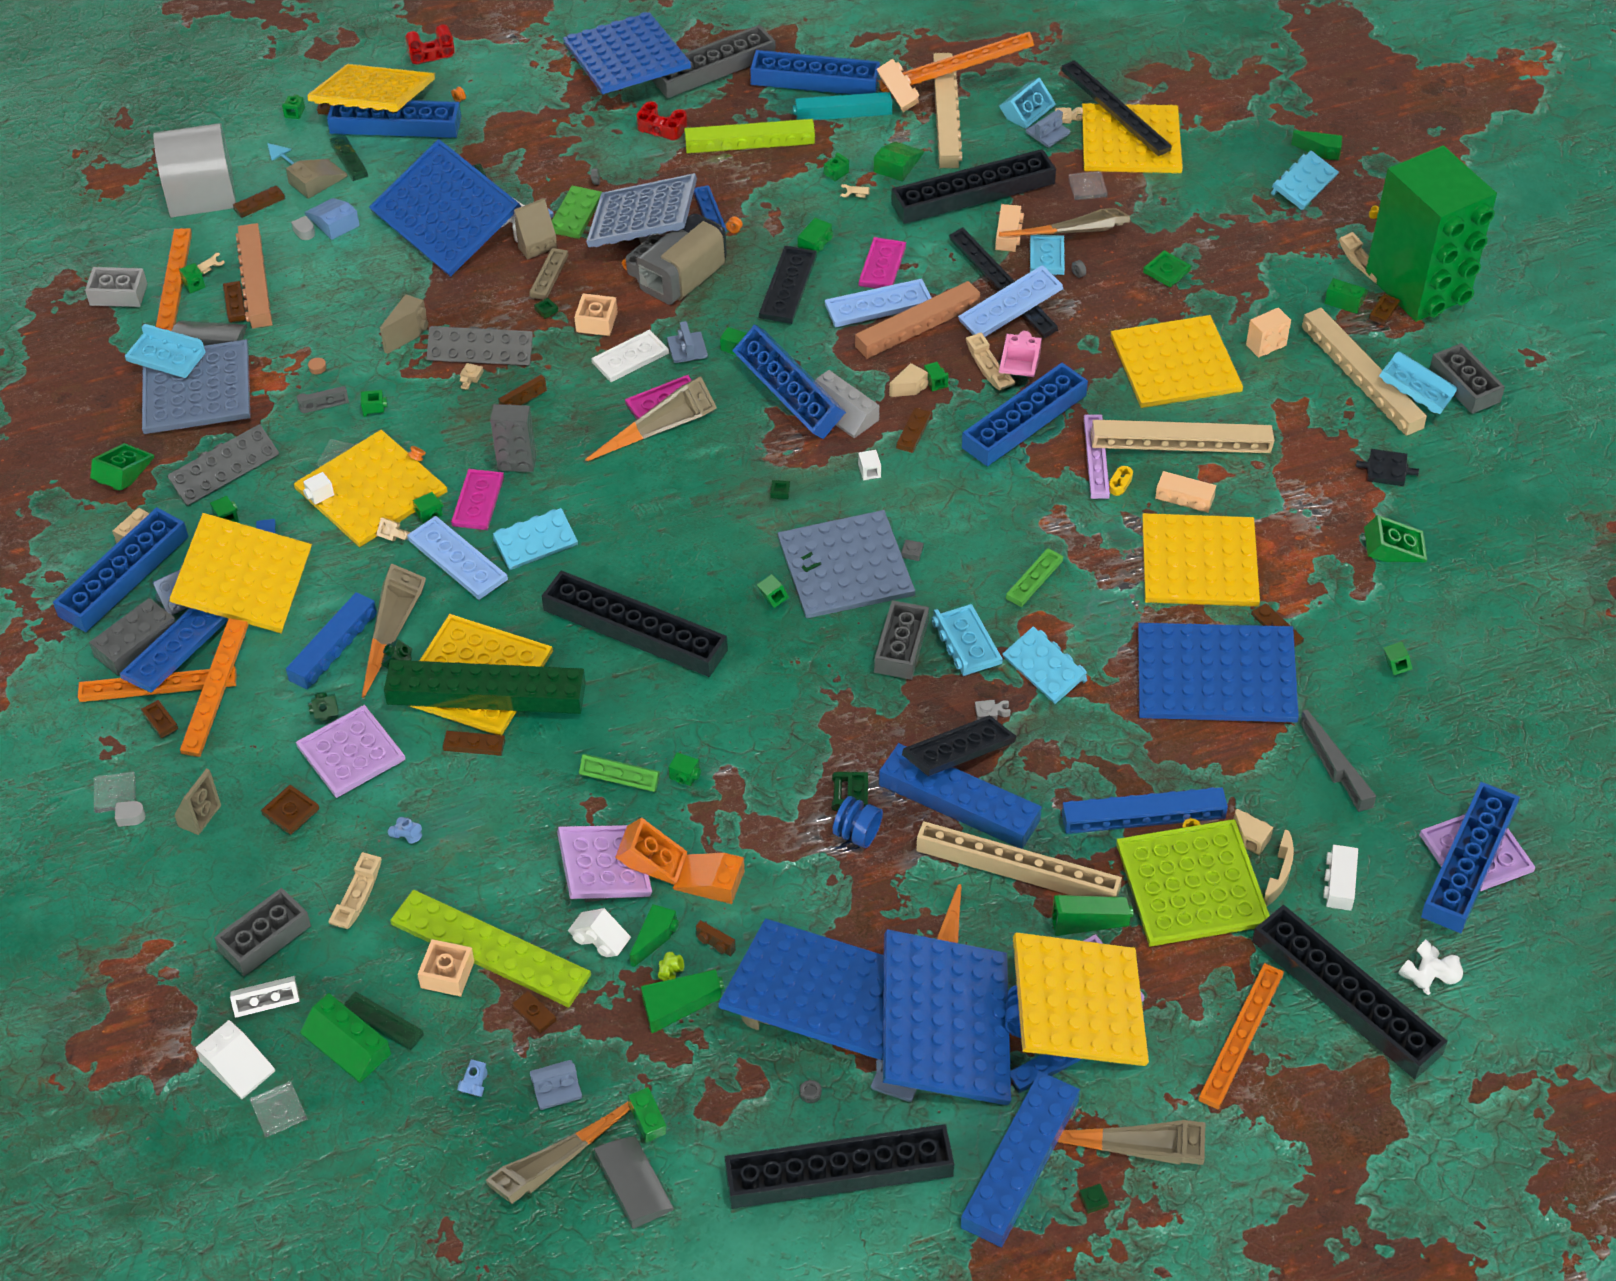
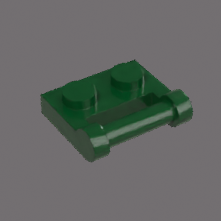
M834 772L832 774V781L834 782L832 810L838 811L845 800L842 799V782L848 781V796L855 797L856 800H862L864 807L868 805V772Z

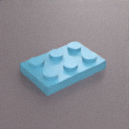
M1030 235V272L1043 265L1051 274L1064 275V235Z

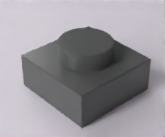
M906 539L901 552L902 558L920 561L924 543Z

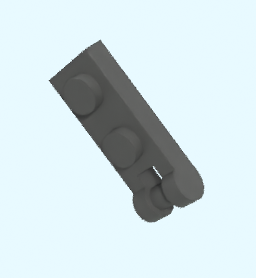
M345 386L308 395L301 393L297 396L301 413H309L349 403Z

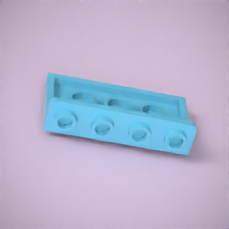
M1310 151L1307 155L1303 154L1298 163L1295 162L1289 169L1290 171H1286L1281 176V180L1277 179L1272 185L1274 189L1271 194L1275 195L1279 192L1303 210L1339 172L1313 151Z
M143 324L141 327L143 334L125 355V359L134 364L186 378L206 351L203 342L198 338Z
M1399 351L1395 353L1392 360L1379 375L1385 383L1392 384L1399 392L1408 394L1415 402L1424 404L1431 412L1438 413L1439 415L1457 391L1456 386Z
M562 508L552 509L544 515L533 516L528 521L517 522L512 527L501 528L493 533V541L497 544L509 570L578 545V541Z
M972 604L941 614L938 609L933 610V617H931L932 625L938 629L941 641L945 642L948 654L953 656L955 667L957 670L960 669L963 676L1002 664L1003 659Z
M1032 627L1002 653L1003 657L1054 704L1081 681L1083 683L1088 681L1086 670L1081 665L1077 666L1068 653H1062L1057 643L1054 641L1051 643L1047 635L1042 630L1038 631L1035 627Z

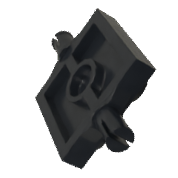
M1371 449L1368 462L1356 461V468L1366 469L1368 482L1404 486L1407 474L1415 476L1419 474V468L1408 467L1407 453Z

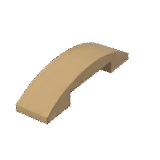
M1353 232L1339 239L1340 244L1350 262L1376 283V277L1372 273L1369 276L1364 268L1367 267L1369 256L1361 248L1363 245L1361 240Z
M982 332L966 338L967 345L976 364L986 379L996 389L1002 390L1015 385V381L1010 374L999 373L1000 365L989 350L990 344Z
M1288 830L1284 831L1278 852V857L1285 860L1279 879L1270 878L1264 897L1266 907L1281 894L1289 878L1294 848L1292 837Z
M362 852L354 868L355 875L341 904L336 905L328 921L329 924L349 929L356 921L374 886L382 860L381 857Z

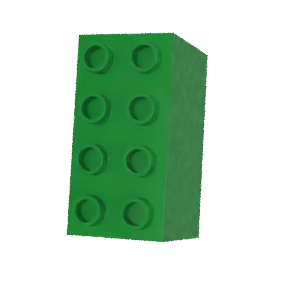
M1444 145L1387 168L1366 273L1369 276L1372 273L1376 277V284L1388 296L1399 299V306L1415 322L1428 316L1437 317L1445 309L1453 305L1466 304L1474 295L1473 286L1475 278L1481 269L1480 258L1483 248L1488 242L1486 237L1487 231L1495 215L1493 208L1497 192Z

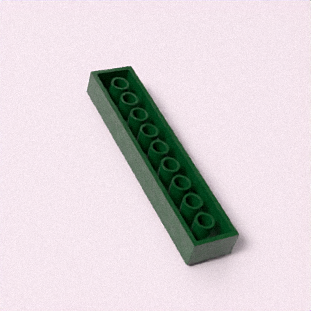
M390 660L384 694L387 705L581 714L586 681L583 668Z

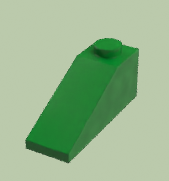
M1293 130L1291 145L1306 152L1313 151L1322 159L1339 161L1342 135Z
M652 904L630 952L631 966H637L668 941L672 932L677 931L679 920H677L675 910Z

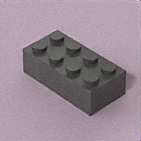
M1462 343L1433 354L1429 370L1457 387L1454 396L1471 414L1501 402L1505 386Z
M493 404L490 421L498 470L534 472L537 455L530 406Z
M148 598L91 640L89 644L94 657L117 676H120V672L173 625L175 620L171 614Z
M892 600L875 655L874 673L913 679L929 623V607Z
M280 888L214 937L219 952L243 976H246L311 927L307 911L283 888Z

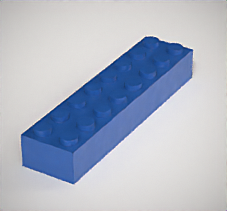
M756 50L751 66V85L851 95L876 93L879 84L878 80L880 79L877 68L880 67V62Z
M410 100L397 112H390L386 109H361L359 106L345 107L338 104L330 106L327 120L330 134L457 138L461 122V110L459 102Z
M754 324L733 349V352L818 437L824 439L846 413L765 330Z
M1064 363L1059 364L962 433V448L988 467L1084 398L1087 394L1088 380Z
M156 507L53 601L58 617L87 632L189 537L185 523Z
M899 743L880 769L879 786L1020 849L1024 848L1041 819L1042 806L954 767L927 776L902 755L903 748L906 746Z
M1480 782L1425 902L1421 918L1462 933L1515 814L1520 799L1519 796Z
M1039 1071L961 1216L962 1229L1001 1248L1003 1247L1079 1102V1088Z

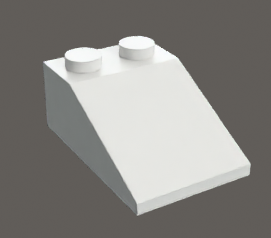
M230 1020L195 1048L200 1061L241 1099L246 1097L275 1072L274 1067Z

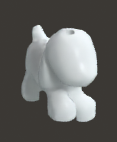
M1426 939L1416 950L1422 957L1418 970L1413 962L1407 960L1398 972L1399 975L1413 981L1417 987L1423 989L1426 995H1430L1429 987L1435 977L1444 983L1455 984L1463 976L1460 958L1457 955H1449L1442 960L1438 959L1439 950L1435 946L1431 947V944Z

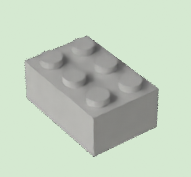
M93 267L85 289L89 305L140 307L147 287L144 269Z

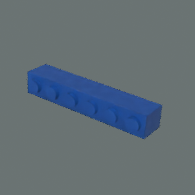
M355 592L286 668L289 681L307 690L312 684L316 683L318 677L329 668L330 664L341 655L346 646L350 645L356 635L362 632L365 625L375 617L377 611L374 600Z

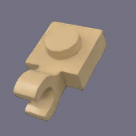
M1077 107L1073 111H1071V108H1055V111L1059 109L1063 112L1062 123H1071V120L1082 121L1083 108Z
M841 185L842 188H847L848 190L846 194H841L842 197H848L852 193L856 194V197L862 198L870 195L869 187Z
M215 253L210 259L197 266L202 274L210 271L211 265L218 267L224 264V260L221 262L216 261V257L220 255L219 253Z
M466 363L460 373V382H463L461 389L468 390L472 382H478L483 374L482 366Z
M381 518L376 535L395 541L396 537L403 540L408 539L407 535L411 532L399 529L400 523Z

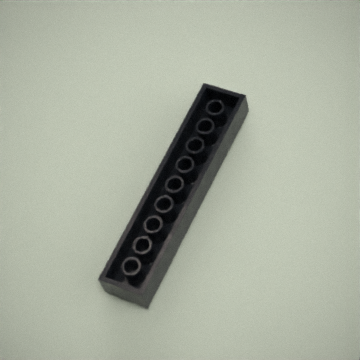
M1040 149L891 188V204L903 224L1053 185L1055 184L1056 168L1045 151Z
M562 570L542 594L543 611L707 677L711 676L728 651L726 635Z
M1284 904L1255 928L1252 942L1414 1080L1444 1054L1448 1041Z
M942 1124L725 1156V1169L731 1209L954 1177V1159L947 1126Z

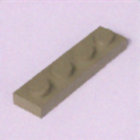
M556 248L551 249L530 290L531 298L541 300L548 298L568 258V251Z

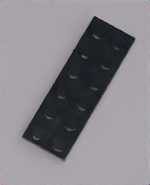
M784 246L759 312L760 319L793 323L817 258V251Z
M989 715L903 748L902 755L924 774L931 776L1015 743L1016 735Z

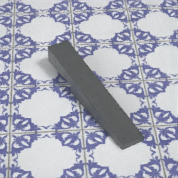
M1303 710L1300 723L1333 783L1342 782L1358 812L1373 808L1376 800L1374 792L1308 710Z

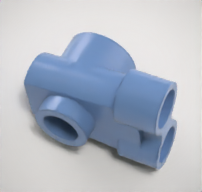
M399 817L396 825L388 829V835L394 838L405 837L408 843H415L422 837V827L420 824L412 822L409 818Z
M471 1059L463 1081H459L457 1090L482 1097L484 1091L482 1083L487 1077L486 1063ZM476 1068L477 1074L473 1076V1070Z

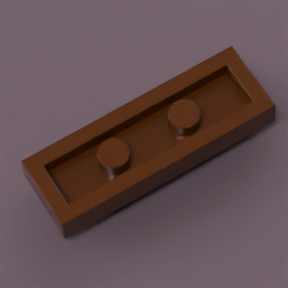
M276 185L233 204V208L243 218L284 200L285 195Z
M240 281L224 283L223 288L229 323L246 320Z
M539 375L498 399L499 404L523 405L547 391L545 377Z
M914 408L896 443V449L914 452L931 419V412Z
M1266 603L1251 611V615L1263 626H1290ZM1293 629L1294 647L1303 643L1304 638Z
M446 731L443 751L502 756L505 736Z

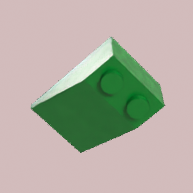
M896 141L881 147L874 156V172L903 182L922 157L924 151Z
M123 443L92 459L90 478L100 484L109 485L115 490H123L133 484L154 459V454Z
M1380 515L1375 516L1364 527L1368 557L1383 562L1427 561L1423 531Z

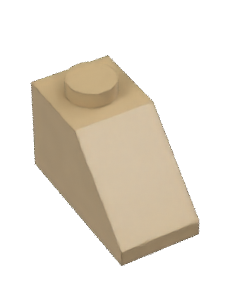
M909 364L890 382L889 396L917 395L928 385V372L913 364Z

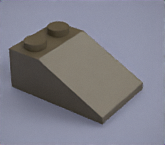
M329 159L298 161L286 168L289 184L308 199L348 176L347 173Z
M544 198L514 209L518 248L527 260L548 252L552 248H557L556 234Z
M405 294L381 325L380 331L385 353L388 354L414 340L427 329L428 321L424 300Z
M206 768L185 795L174 815L178 827L197 835L202 832L221 807L209 769Z

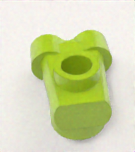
M667 952L664 959L659 961V979L663 981L675 979L676 973L684 970L683 957L675 955L673 952Z

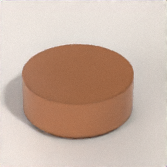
M322 358L311 359L308 363L309 371L312 374L323 373L326 370L325 360Z

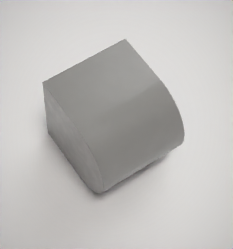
M221 123L155 132L153 134L159 175L170 218L233 208V204L236 203L233 172Z

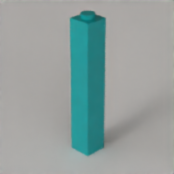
M890 92L795 99L796 105H793V115H796L797 120L892 115Z

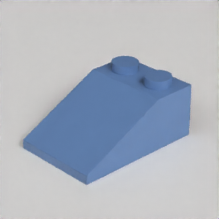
M331 198L305 212V215L331 240L360 226L357 210L348 202Z

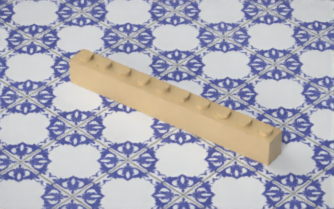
M933 53V62L952 57V53ZM956 71L950 74L934 78L939 168H959V161H962L961 141H958L961 140L960 120H958L959 110H956L959 108V101L956 100L958 99Z
M1322 308L1304 314L1303 330L1318 343L1324 352L1342 368L1345 374L1365 392L1366 396L1386 414L1387 418L1399 430L1408 436L1424 429L1427 416L1406 394L1399 392L1395 386L1385 383L1379 377L1382 369Z
M1093 420L1090 432L1092 448L1271 453L1274 444L1272 425Z
M923 821L917 836L918 852L1068 895L1118 897L1122 877Z

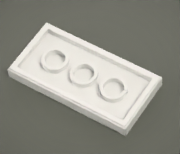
M648 330L591 359L597 369L610 382H613L669 354V349Z

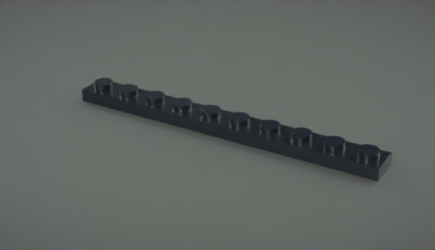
M1075 60L1062 65L1061 71L1157 156L1171 151L1172 145Z
M963 227L949 235L953 244L998 291L1015 282ZM1038 305L1022 314L1026 321L1043 338L1058 331V326Z

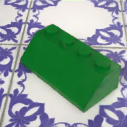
M330 993L312 1007L300 1032L303 1037L359 1083L391 1055L388 1041Z

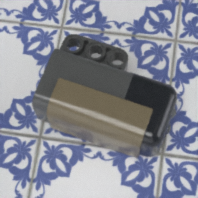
M691 214L687 217L685 228L679 231L672 230L664 237L658 235L650 236L626 256L627 273L638 280L642 291L670 305L677 299L682 300L724 264L727 256L725 229L720 224L699 214Z

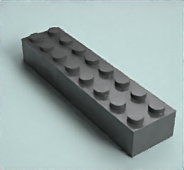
M760 25L754 26L684 53L691 62V68L652 79V82L667 98L673 97L752 66L756 50L776 52L775 40Z

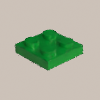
M1164 250L1144 267L1143 273L1171 288L1191 271V265Z

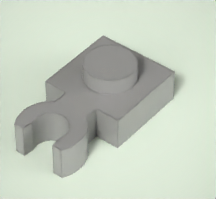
M995 700L976 701L977 720L989 715L997 720V715L1009 717L1010 709H1003L1009 707V701H1001L999 704H995Z

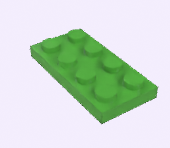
M571 186L552 219L555 234L580 239L597 209L601 193L603 192Z

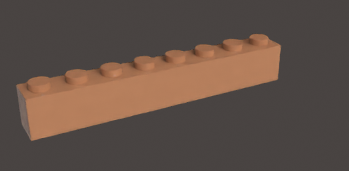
M258 223L238 226L236 240L237 243H240L237 244L238 253L241 254L238 255L239 263L243 265L240 266L241 276H244L241 278L242 287L245 288L242 289L244 299H247L244 300L245 310H248V312H245L246 320L251 323L252 328L271 326L272 318Z
M967 281L855 334V347L868 359L963 314L980 303V292Z

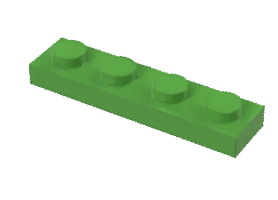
M1047 548L1007 592L1006 599L1022 607L1063 562V556Z
M583 754L579 774L655 792L660 771Z

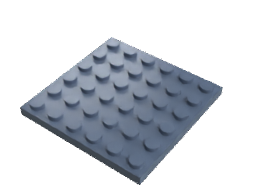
M696 174L601 193L586 241L588 247H600L603 244H615L622 240L630 241L637 237H648L652 234H664L667 231H679L685 228L697 181Z
M247 339L204 346L206 353L186 378L143 366V433L149 434L251 418L249 345Z
M884 510L778 532V539L806 618L915 596L914 586ZM810 552L813 553L811 557L805 560L801 558ZM821 562L820 566L808 572L801 568L803 565L807 568L814 563Z

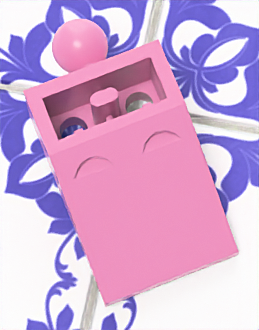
M1022 331L1019 335L1007 334L999 373L1034 377L1039 363L1042 338L1032 337L1028 331Z

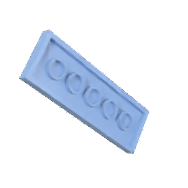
M1042 265L959 315V321L972 335L982 332L984 337L1061 291L1063 285Z
M917 279L825 300V307L834 326L840 327L901 313L931 299V296L923 280Z
M437 516L407 535L408 541L478 600L508 580L507 574Z

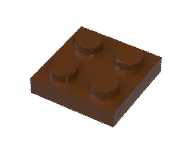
M289 785L269 802L261 812L263 816L291 835L319 810V805L292 785Z

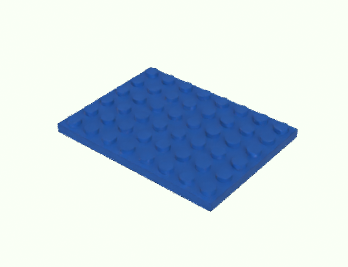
M644 12L635 17H627L625 20L613 21L608 25H599L594 29H586L580 33L569 34L567 37H563L564 44L601 94L691 68V62L650 12Z
M440 139L426 150L369 206L372 212L450 277L514 215V209L521 207L516 200Z
M1138 623L1139 718L1298 722L1293 626Z
M765 918L721 997L719 1008L882 1060L884 955Z
M886 930L884 933L883 1083L1009 1105L1011 1102L1009 1032L1005 1028L1008 993L1007 953Z

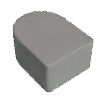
M307 216L291 222L293 231L300 239L310 240L315 236L313 223Z
M140 802L116 803L115 820L118 827L138 825L144 821L146 814Z

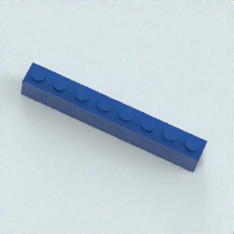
M1211 787L1200 790L1190 789L1179 792L1170 791L1168 793H1150L1147 795L1063 802L1062 819L1065 833L1072 834L1183 823L1189 818L1198 821L1226 819L1228 806L1223 787Z

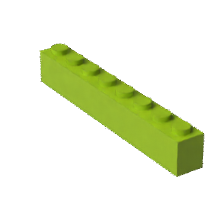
M813 119L685 128L687 153L815 144Z

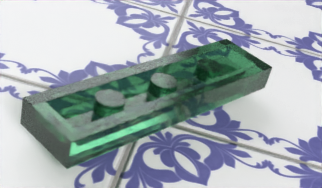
M346 135L331 138L330 143L352 181L368 177L366 168Z
M356 991L344 1004L371 1028L409 1050H412L424 1035L422 1029Z

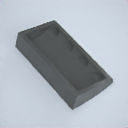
M178 321L171 331L198 338L206 346L243 340L247 325Z
M636 1136L615 1140L594 1148L595 1157L632 1229L674 1210Z

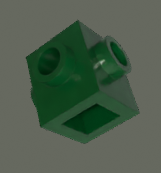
M398 639L391 644L388 643L383 650L384 656L381 665L389 668L390 660L411 661L413 649Z
M326 692L316 693L315 697L311 698L312 703H308L310 715L314 714L315 719L319 718L320 721L330 720L331 716L339 714L335 693L329 695ZM324 704L326 705V708L322 709L320 708V705Z

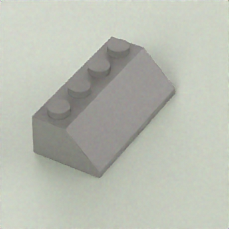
M830 370L815 380L846 411L836 426L851 437L856 438L879 421V405Z

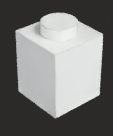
M877 451L859 452L858 466L863 481L881 478V463Z
M323 472L303 481L305 486L303 490L304 495L308 500L311 499L314 504L334 495L332 483Z

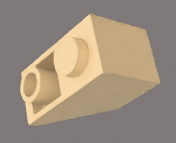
M1236 809L1234 819L1245 848L1260 855L1271 839L1273 827L1264 821L1252 817L1247 812Z

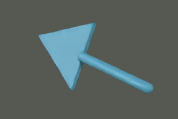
M267 143L272 161L281 156L291 165L294 164L292 160L284 155L291 151V149Z

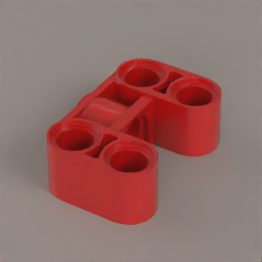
M439 25L436 28L437 39L425 43L421 42L419 34L415 31H410L406 34L407 52L413 64L417 65L436 61L454 55V41L447 25Z
M653 101L646 102L636 115L637 128L640 132L672 141L678 140L684 133L685 128H687V113L685 110L677 109L673 111L670 117H662L658 115V105Z

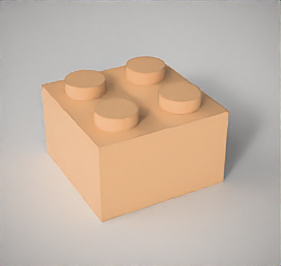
M582 294L575 314L576 332L610 336L618 313L616 297Z
M1280 308L1251 319L1246 346L1258 358L1283 348L1287 345L1291 319Z
M432 939L418 972L420 987L462 996L474 964L472 948Z

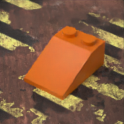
M640 818L626 827L615 858L630 869L671 884H676L687 851L646 820Z
M728 853L686 855L673 890L732 904L745 872L744 857Z

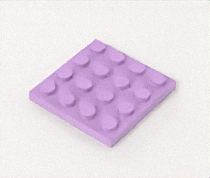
M365 705L296 742L298 749L336 798L405 760V755Z
M1465 815L1420 831V837L1441 867ZM1507 829L1480 891L1527 875L1535 870L1534 864L1509 829Z
M628 825L558 827L557 834L570 899L651 896L652 889L649 875L630 869L615 858Z

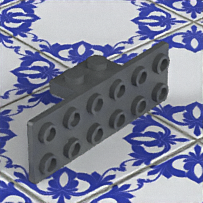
M430 326L427 360L530 366L533 333L532 331L497 330L492 327L480 329L479 327Z
M259 424L224 444L216 445L212 451L200 454L197 459L168 474L167 477L185 505L189 506L278 456L279 452Z

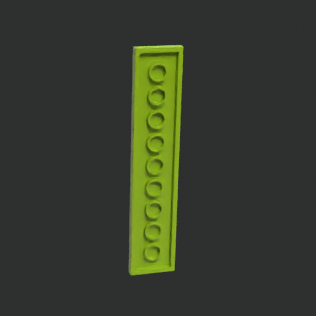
M412 890L390 920L391 925L429 943L433 939L471 947L474 964L568 1008L591 976V971L416 890Z

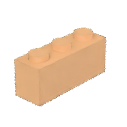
M892 59L877 68V71L902 112H905L919 103V93L909 85L911 81L907 75L904 76L901 71L903 69L899 62L895 63Z
M1001 204L995 250L1015 252L1016 245H1020L1021 236L999 237V232L1022 230V224L1020 223H1023L1024 213H1021V206Z
M1163 471L1157 485L1155 499L1209 513L1215 497L1216 485Z

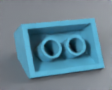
M1039 77L1028 82L1000 104L999 107L1007 120L1026 129L1055 106L1056 103Z

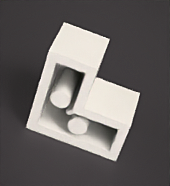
M604 908L581 912L568 930L573 936L574 941L581 945L593 943L598 948V952L604 957L618 956L631 938Z

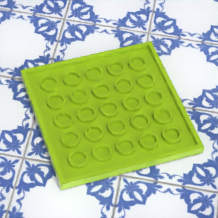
M1235 819L1116 840L1149 947L1255 929L1270 916Z

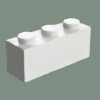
M1333 845L1332 851L1327 853L1326 864L1330 866L1325 872V881L1328 882V886L1324 887L1323 898L1327 899L1326 907L1352 910L1355 899L1358 848Z
M295 976L231 991L230 998L236 1018L299 1002V992Z

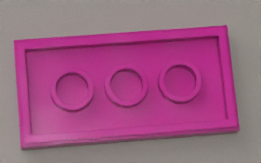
M874 237L859 279V286L876 289L894 285L906 249V242Z
M689 375L683 376L625 399V404L635 418L639 419L679 387L692 380Z
M468 469L451 521L452 526L488 530L503 483V472Z

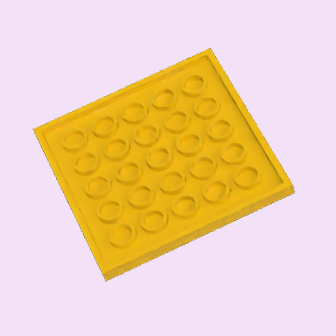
M346 64L308 94V101H313L316 104H341L345 107L359 106L361 109L374 108V110L386 109L390 112H397L435 80V73Z
M1082 103L1084 171L1182 173L1178 105L1125 104L1172 145L1171 151L1157 156L1101 105Z
M1211 315L1111 331L1112 341L1141 408L1242 392L1243 385Z
M382 430L374 433L294 483L295 489L306 498L303 492L305 489L303 481L323 472L332 483L334 495L317 504H314L311 499L308 501L358 547L377 537L376 533L381 518H387L399 523L415 513L414 499L433 492L438 498L448 492L447 486L417 460L409 457L408 452Z
M202 513L169 602L228 619L247 621L250 625L282 634L312 544Z
M1143 513L1145 602L1259 607L1260 595L1254 517Z
M449 614L419 661L544 667L553 652V648L543 643ZM410 706L495 735H503L517 712L510 710Z
M1017 932L1014 934L1013 945L1023 1052L1146 1066L1149 1063L1135 948Z

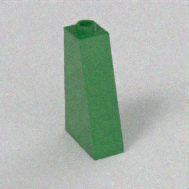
M1055 895L1051 920L1055 935L1061 936L1127 927L1130 925V919L1133 918L1132 905H1128L1126 897Z
M716 969L641 986L642 999L651 1033L657 1032L721 999V990L724 989L722 977H718Z

